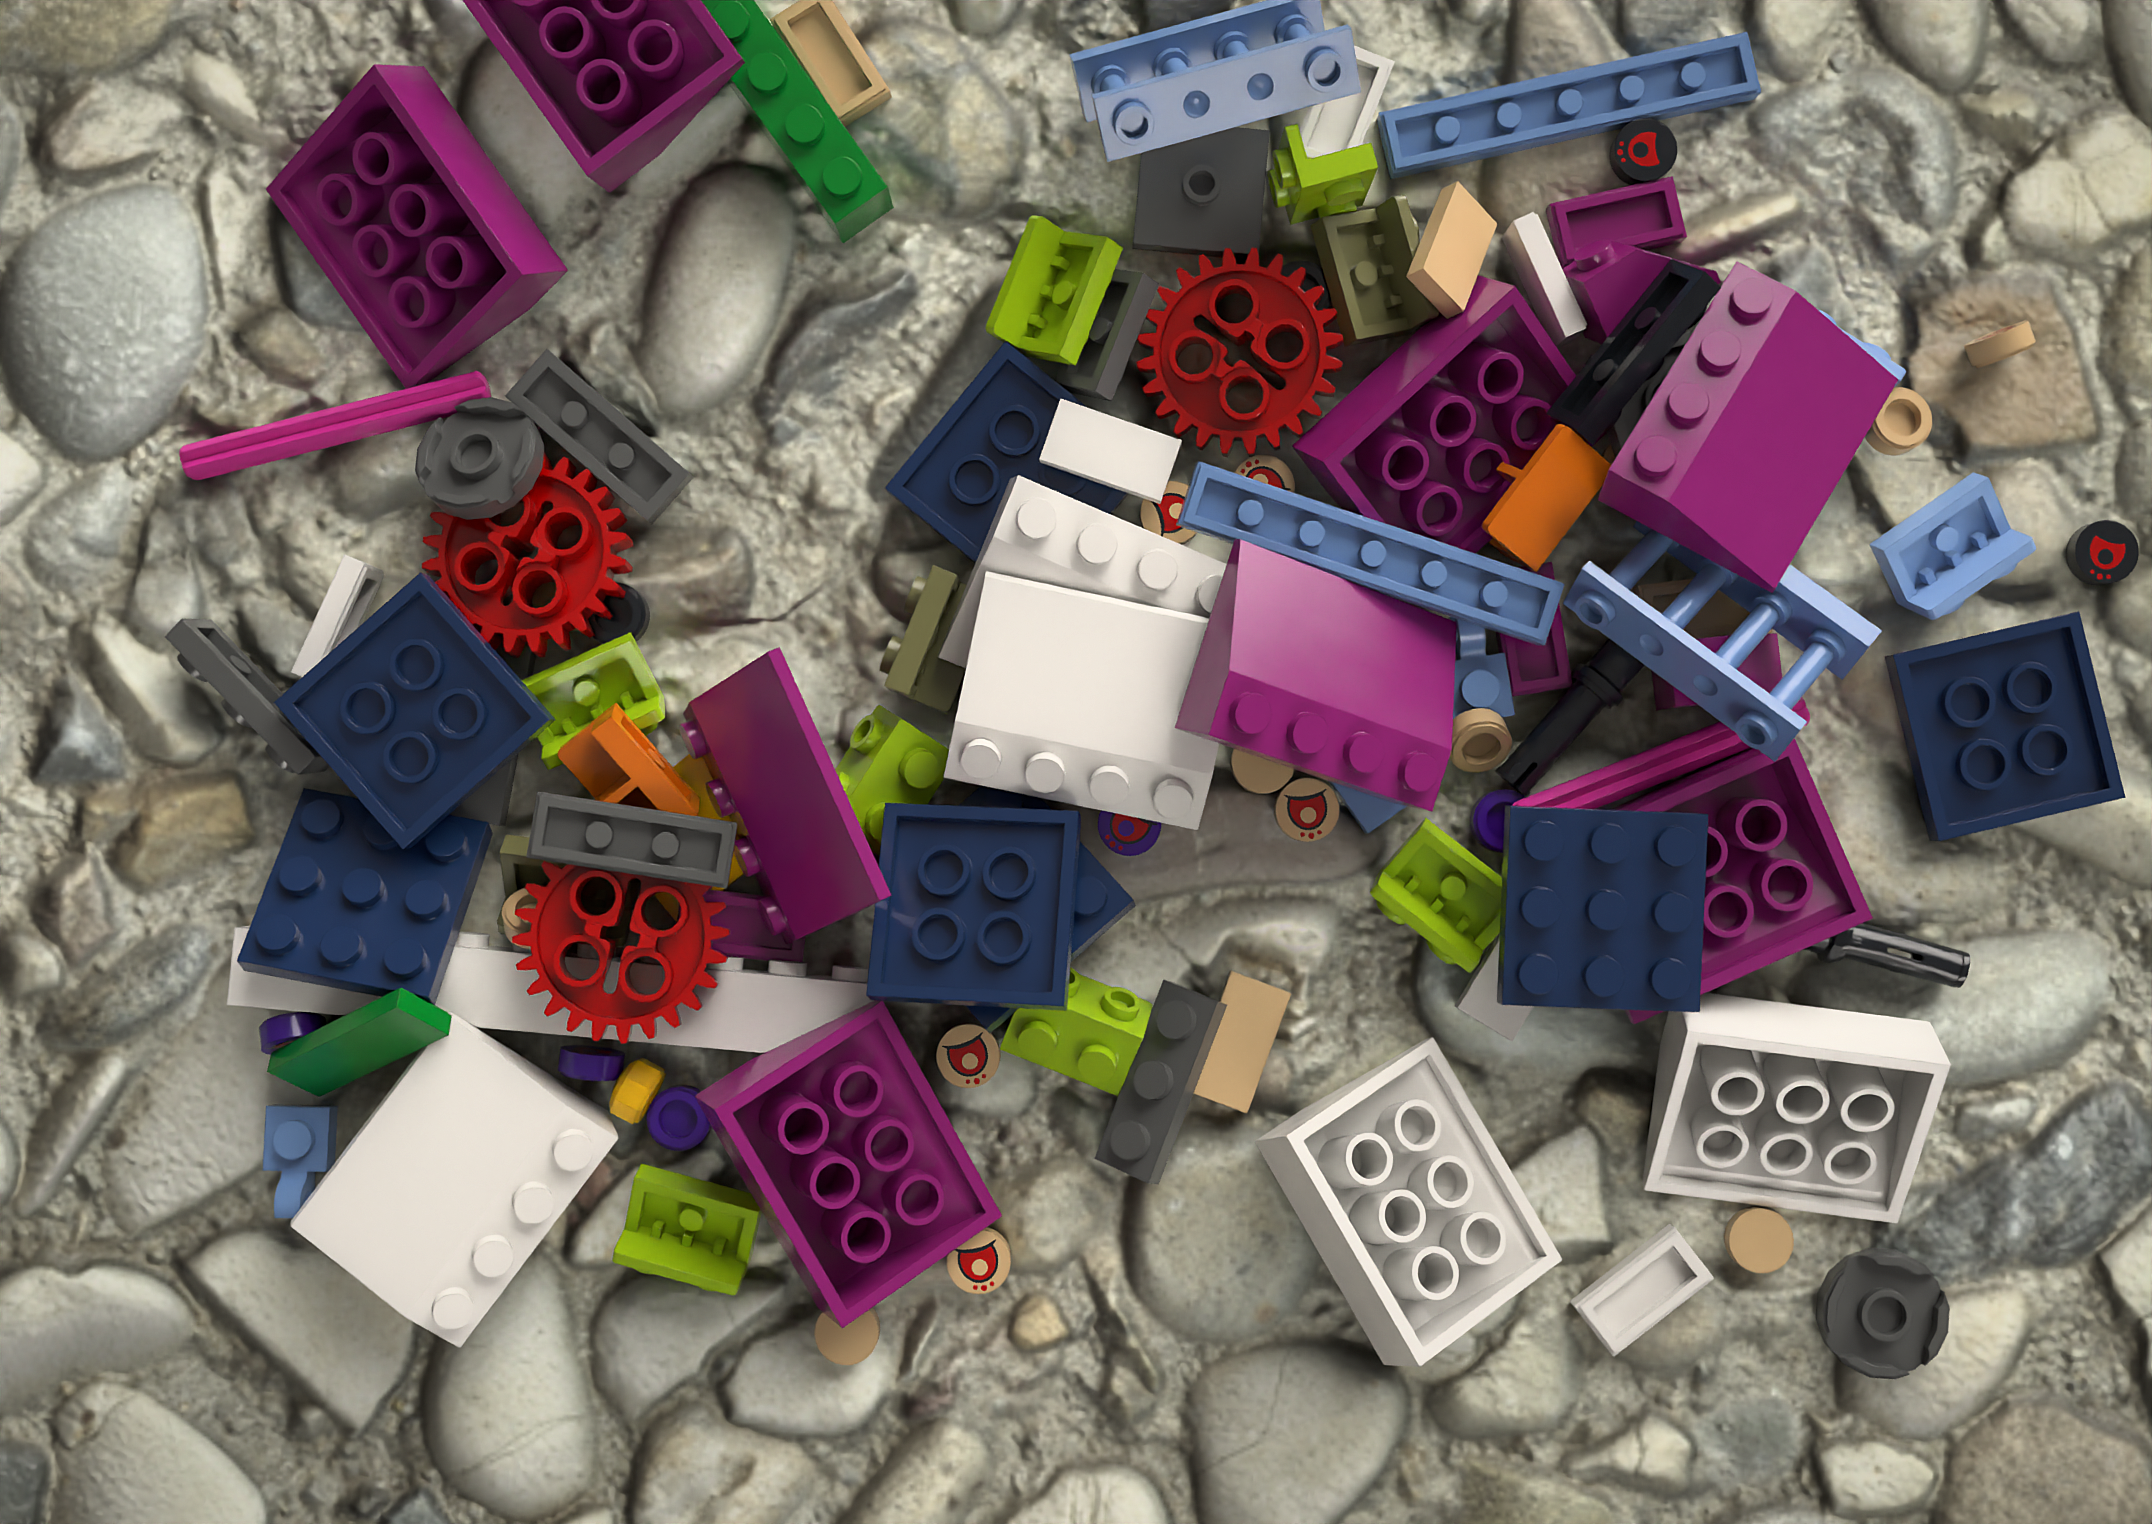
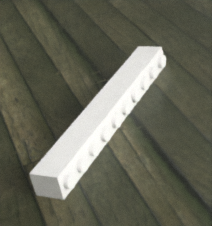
M250 926L234 928L227 1005L345 1016L381 998L380 996L244 971L237 962ZM459 932L435 1006L448 1013L452 1012L478 1028L592 1038V1021L587 1019L575 1031L569 1032L566 1030L571 1011L565 1007L551 1016L547 1017L544 1014L547 1004L553 997L548 990L534 995L527 993V989L539 978L536 969L527 971L517 970L516 964L531 956V949H524L513 944V948L489 946L490 934ZM578 943L577 953H566L565 955L567 970L574 977L589 979L596 973L599 967L597 950L591 944ZM617 947L615 948L611 966L604 983V990L607 993H613L618 982L621 957H616ZM643 956L632 964L629 978L637 991L644 994H653L662 987L665 981V971L657 959ZM728 957L726 963H708L706 971L719 984L716 988H706L700 985L695 987L694 992L703 1005L700 1010L696 1011L681 1002L677 1005L682 1023L680 1026L674 1028L660 1016L656 1018L657 1036L655 1038L648 1039L640 1024L633 1025L629 1041L766 1053L874 1001L866 996L869 968L833 965L832 976L807 974L806 962L769 960L768 970L743 968L744 958ZM609 1025L602 1039L619 1040L616 1026Z

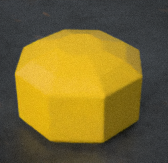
M643 1057L630 1063L621 1072L613 1086L609 1101L610 1113L632 1125L640 1122L663 1084L666 1073H664L665 1069Z

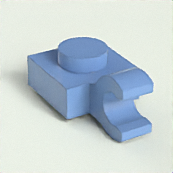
M1449 617L1450 620L1456 622L1457 661H1455L1453 719L1465 711L1477 708L1493 710L1501 717L1514 716L1515 711L1505 653L1486 656L1485 628Z
M281 1104L266 1106L262 1171H282L281 1179L275 1192L274 1218H293L315 1190V1173L328 1172L334 1165L338 1106Z

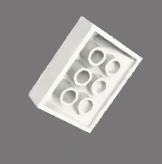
M1017 475L1009 480L937 657L966 668L986 571L1210 618L1227 564Z
M986 571L944 778L1198 830L1213 775L1219 743L1176 729L1175 725L1209 618Z
M1712 993L1700 995V1012L1669 1011L1659 1049L1642 1181L1644 1190L1898 1223L1951 1066L1931 1023Z
M449 1012L448 1014L452 1015L449 1035L420 1050L293 1217L291 1227L404 1317L460 1348L618 1140V1135L608 1110L452 1012Z
M1433 1037L1423 1040L1305 1107L1255 1141L1384 1365L1422 1366L1562 1261L1560 1254Z

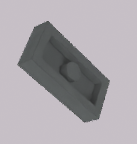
M1115 269L1076 366L1061 363L1054 381L1069 393L1112 401L1139 332L1146 320V315L1159 283L1142 272Z

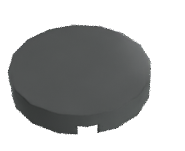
M489 397L468 400L455 406L454 408L457 410V413L451 415L445 421L439 417L427 429L417 448L415 472L419 483L424 487L426 495L446 514L466 520L493 517L515 506L533 488L543 468L544 444L533 421L514 403Z
M1870 1247L1846 1255L1827 1272L1817 1293L1816 1321L1823 1342L1840 1362L1870 1378L1898 1379L1910 1375L1908 1372L1915 1370L1921 1364L1927 1365L1938 1355L1949 1328L1950 1307L1945 1292L1940 1289L1938 1281L1934 1278L1935 1275L1925 1264L1895 1249Z

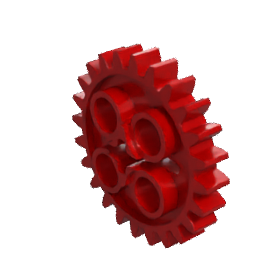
M1254 247L1251 248L1245 264H1236L1231 248H1225L1222 266L1214 268L1210 260L1202 254L1199 256L1200 275L1193 278L1180 267L1176 270L1182 287L1177 293L1162 286H1159L1157 289L1166 307L1164 311L1149 309L1146 315V319L1153 326L1157 327L1156 333H1144L1137 337L1139 345L1153 350L1152 356L1137 361L1138 370L1144 373H1155L1157 378L1143 387V391L1146 397L1165 395L1166 398L1155 411L1159 419H1164L1177 413L1180 417L1175 424L1174 434L1180 438L1194 427L1198 430L1196 447L1201 451L1209 444L1213 437L1220 438V448L1223 457L1229 456L1235 441H1243L1249 457L1255 456L1257 439L1263 437L1267 439L1275 451L1280 450L1279 431L1286 427L1293 435L1301 438L1303 436V429L1298 417L1302 413L1318 420L1322 417L1320 407L1313 400L1315 395L1334 397L1336 393V388L1323 378V374L1342 371L1343 362L1335 357L1326 355V351L1342 345L1343 335L1324 332V328L1337 318V311L1335 308L1316 310L1315 306L1324 296V288L1320 285L1304 292L1301 287L1306 277V269L1303 267L1295 270L1288 278L1282 275L1283 255L1277 254L1267 268L1260 266L1258 250ZM1241 294L1252 302V311L1244 321L1228 323L1217 315V307L1226 296ZM1197 317L1205 318L1236 346L1240 347L1246 340L1252 342L1250 349L1253 359L1270 372L1281 377L1286 382V386L1281 390L1274 388L1245 361L1239 360L1233 367L1228 365L1230 358L1227 348L1217 339L1194 325L1195 319ZM1282 332L1296 335L1303 344L1300 355L1287 363L1272 359L1266 350L1270 339ZM1193 344H1202L1213 353V360L1209 368L1199 374H1188L1178 367V358L1181 352L1187 346ZM1243 382L1253 383L1263 392V400L1260 406L1255 411L1247 414L1238 413L1227 404L1230 390Z
M544 453L543 468L533 488L518 502L524 503L523 515L513 525L501 526L500 521L503 512L493 517L471 520L448 515L443 512H431L430 517L443 528L440 535L423 537L422 542L438 552V557L423 562L422 569L432 576L441 577L435 583L494 650L498 648L503 640L505 652L513 658H519L525 642H528L534 654L540 658L545 657L548 639H553L561 648L568 651L571 649L569 631L575 628L589 638L594 636L588 618L593 613L610 620L613 615L605 606L603 600L606 595L624 597L626 594L613 580L614 574H626L633 570L632 565L626 559L617 556L618 552L632 547L633 541L626 533L613 532L628 521L619 508L608 509L615 500L614 495L606 486L594 490L598 479L588 469L575 476L576 467L566 457H563L552 470L551 460ZM548 504H553V509L547 512L543 517V510L545 506ZM569 526H582V535L577 544L568 549H558V538L563 530ZM535 548L538 549L534 559L523 557L521 561L518 560L523 550L533 552ZM489 560H497L498 569L493 579L485 584L476 585L475 575L480 565ZM544 583H556V593L552 601L544 607L534 608L532 597L536 589ZM513 594L512 602L504 606L503 600Z
M544 861L541 864L545 874L551 881L547 886L527 883L524 887L538 902L535 908L515 910L516 916L531 923L530 932L513 936L512 942L523 946H531L532 955L517 963L516 968L517 970L525 971L537 970L539 978L530 985L527 993L534 995L547 990L553 997L544 1011L547 1017L565 1007L571 1011L567 1021V1031H575L587 1019L592 1021V1040L600 1041L606 1033L608 1026L615 1025L621 1044L629 1042L633 1025L640 1024L648 1039L657 1036L656 1018L660 1016L674 1028L680 1026L682 1023L677 1005L681 1002L696 1011L701 1009L703 1005L694 992L695 987L700 985L706 988H716L719 984L706 971L708 963H726L728 960V956L712 948L713 940L731 935V929L712 925L711 917L727 908L726 902H706L704 895L713 886L572 864L561 868L549 861ZM602 877L613 885L616 895L612 908L607 913L598 916L589 913L584 908L581 901V892L584 885L591 879ZM637 878L641 881V889L632 913L630 930L640 934V940L638 945H629L624 948L616 989L613 993H607L604 990V983L611 966L616 944L614 940L606 938V930L609 926H619L621 924L629 883L632 879ZM660 892L672 894L679 901L681 907V916L678 922L668 930H658L652 927L645 915V907L648 900ZM579 941L591 944L599 955V967L596 973L589 979L574 977L567 970L565 964V955L568 949ZM643 956L657 959L665 971V981L662 987L653 994H644L637 991L629 978L632 964Z

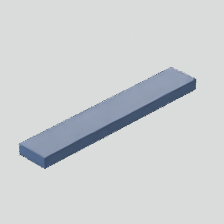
M1743 32L1379 112L1376 120L1391 180L1622 129L1628 123L1637 119L1649 118L1659 121L1755 100L1760 95L1761 88L1748 33Z
M1200 461L1195 464L1176 523L1177 526L1231 544L1234 543L1235 539L1244 540L1379 593L1538 646L1545 645L1564 588V583Z

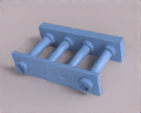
M1265 0L1069 54L1083 116L1086 122L1097 120L1107 162L1361 93L1351 27L1347 24L1325 30L1320 0Z
M1636 521L1633 527L1645 535L1609 575L1591 561H1588L1581 569L1563 604L1575 612L1583 623L1602 632L1737 733L1738 737L1746 745L1758 749L1775 762L1807 723L1806 720L1791 710L1825 668L1843 680L1882 630L1792 565L1788 566L1774 592L1771 593ZM1667 551L1697 573V575L1661 614L1630 590ZM1720 590L1749 611L1750 614L1719 650L1714 653L1683 629L1711 597ZM1773 629L1804 653L1773 690L1768 693L1739 672L1737 668L1767 633Z

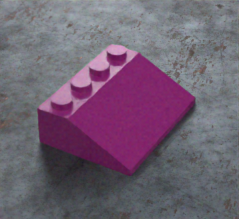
M463 0L587 177L609 193L657 158L745 63L701 0Z
M374 64L266 188L268 194L405 389L428 383L526 313L568 271L424 66Z
M1736 261L1723 282L1721 289L1715 295L1609 468L1598 500L1773 593L1898 379L1797 291Z
M1478 275L1464 312L1448 319L1439 312L1437 318L1424 324L1297 440L1292 447L1325 491L1343 510L1476 554L1492 539L1482 529L1483 521L1511 486L1496 471V468L1501 462L1523 470L1554 427L1558 425L1546 413L1576 375L1516 286ZM1607 432L1602 433L1601 436L1597 439V441H1596L1594 444H1591V443H1589V442H1587V441H1585V442L1588 443V444L1592 447V446L1595 445L1605 434H1607Z
M1235 539L1175 728L1392 803L1432 812L1452 751L1456 622L1252 543Z
M780 647L766 652L689 702L683 712L686 722L679 724L683 741L694 760L703 757L713 779L705 784L706 790L717 815L720 818L729 815L731 822L738 823L737 835L739 839L735 840L734 854L745 876L749 877L755 874L763 894L766 896L758 901L763 920L773 936L781 933L786 945L891 896Z
M1795 739L1791 741L1775 762L1758 749L1751 747L1610 809L1708 814L1701 995L1873 919ZM1625 1010L1633 1024L1664 1012Z
M874 1000L749 1060L694 1096L818 1309L841 1328L847 1326L1002 1217L883 1001Z

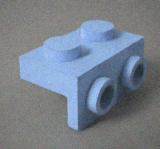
M1974 472L1869 544L1897 604L1930 620L1938 619L1941 616L1956 611L1963 605L1965 599L1991 581L2011 573L2017 566V563L2036 550L2031 536L2010 528L1989 478Z

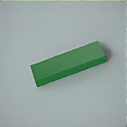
M401 987L271 1052L267 1072L317 1097H321L448 1036L452 1015Z

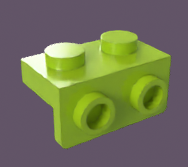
M1298 124L1284 127L1279 148L1272 152L1274 169L1267 171V178L1275 207L1285 206L1290 225L1318 217L1322 218L1357 211V207L1363 206L1378 170V164L1372 143L1307 159Z
M1030 216L986 323V332L1003 343L1005 341L1026 357L1076 366L1082 349L1088 340L1090 329L1105 292L1112 280L1113 272L1123 247L1107 236L1063 231L1043 216Z
M631 632L521 680L556 719L537 736L542 745L541 759L547 770L564 764L558 758L560 747L615 703L620 706L645 736L653 732L658 727V722L665 718L664 695Z
M881 705L876 706L871 715L865 716L856 725L850 738V748L837 768H835L871 851L880 856L885 803L928 804L944 779L949 753L948 748Z
M1425 818L1379 870L1370 890V894L1376 899L1378 908L1393 922L1400 925L1408 924L1423 936L1430 950L1439 959L1451 965L1457 963L1469 973L1480 963L1483 950L1500 933L1502 877L1429 819Z
M1070 967L1067 1011L1017 1009L1013 1013L1000 1050L1118 1096L1144 1038L1153 1005L1149 1001L1137 997L1128 989L1108 986L1083 976Z
M641 1163L633 1180L625 1227L614 1248L612 1261L615 1264L633 1268L644 1274H655L681 1281L706 1291H717L728 1295H735L739 1290L752 1258L762 1211L751 1193Z

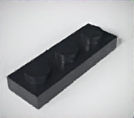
M1671 259L1546 414L1557 424L1570 427L1582 439L1594 444L1602 433L1615 425L1621 416L1622 409L1641 385L1659 371L1663 365L1664 357L1686 330L1700 321L1707 309L1708 303L1721 287L1705 271Z

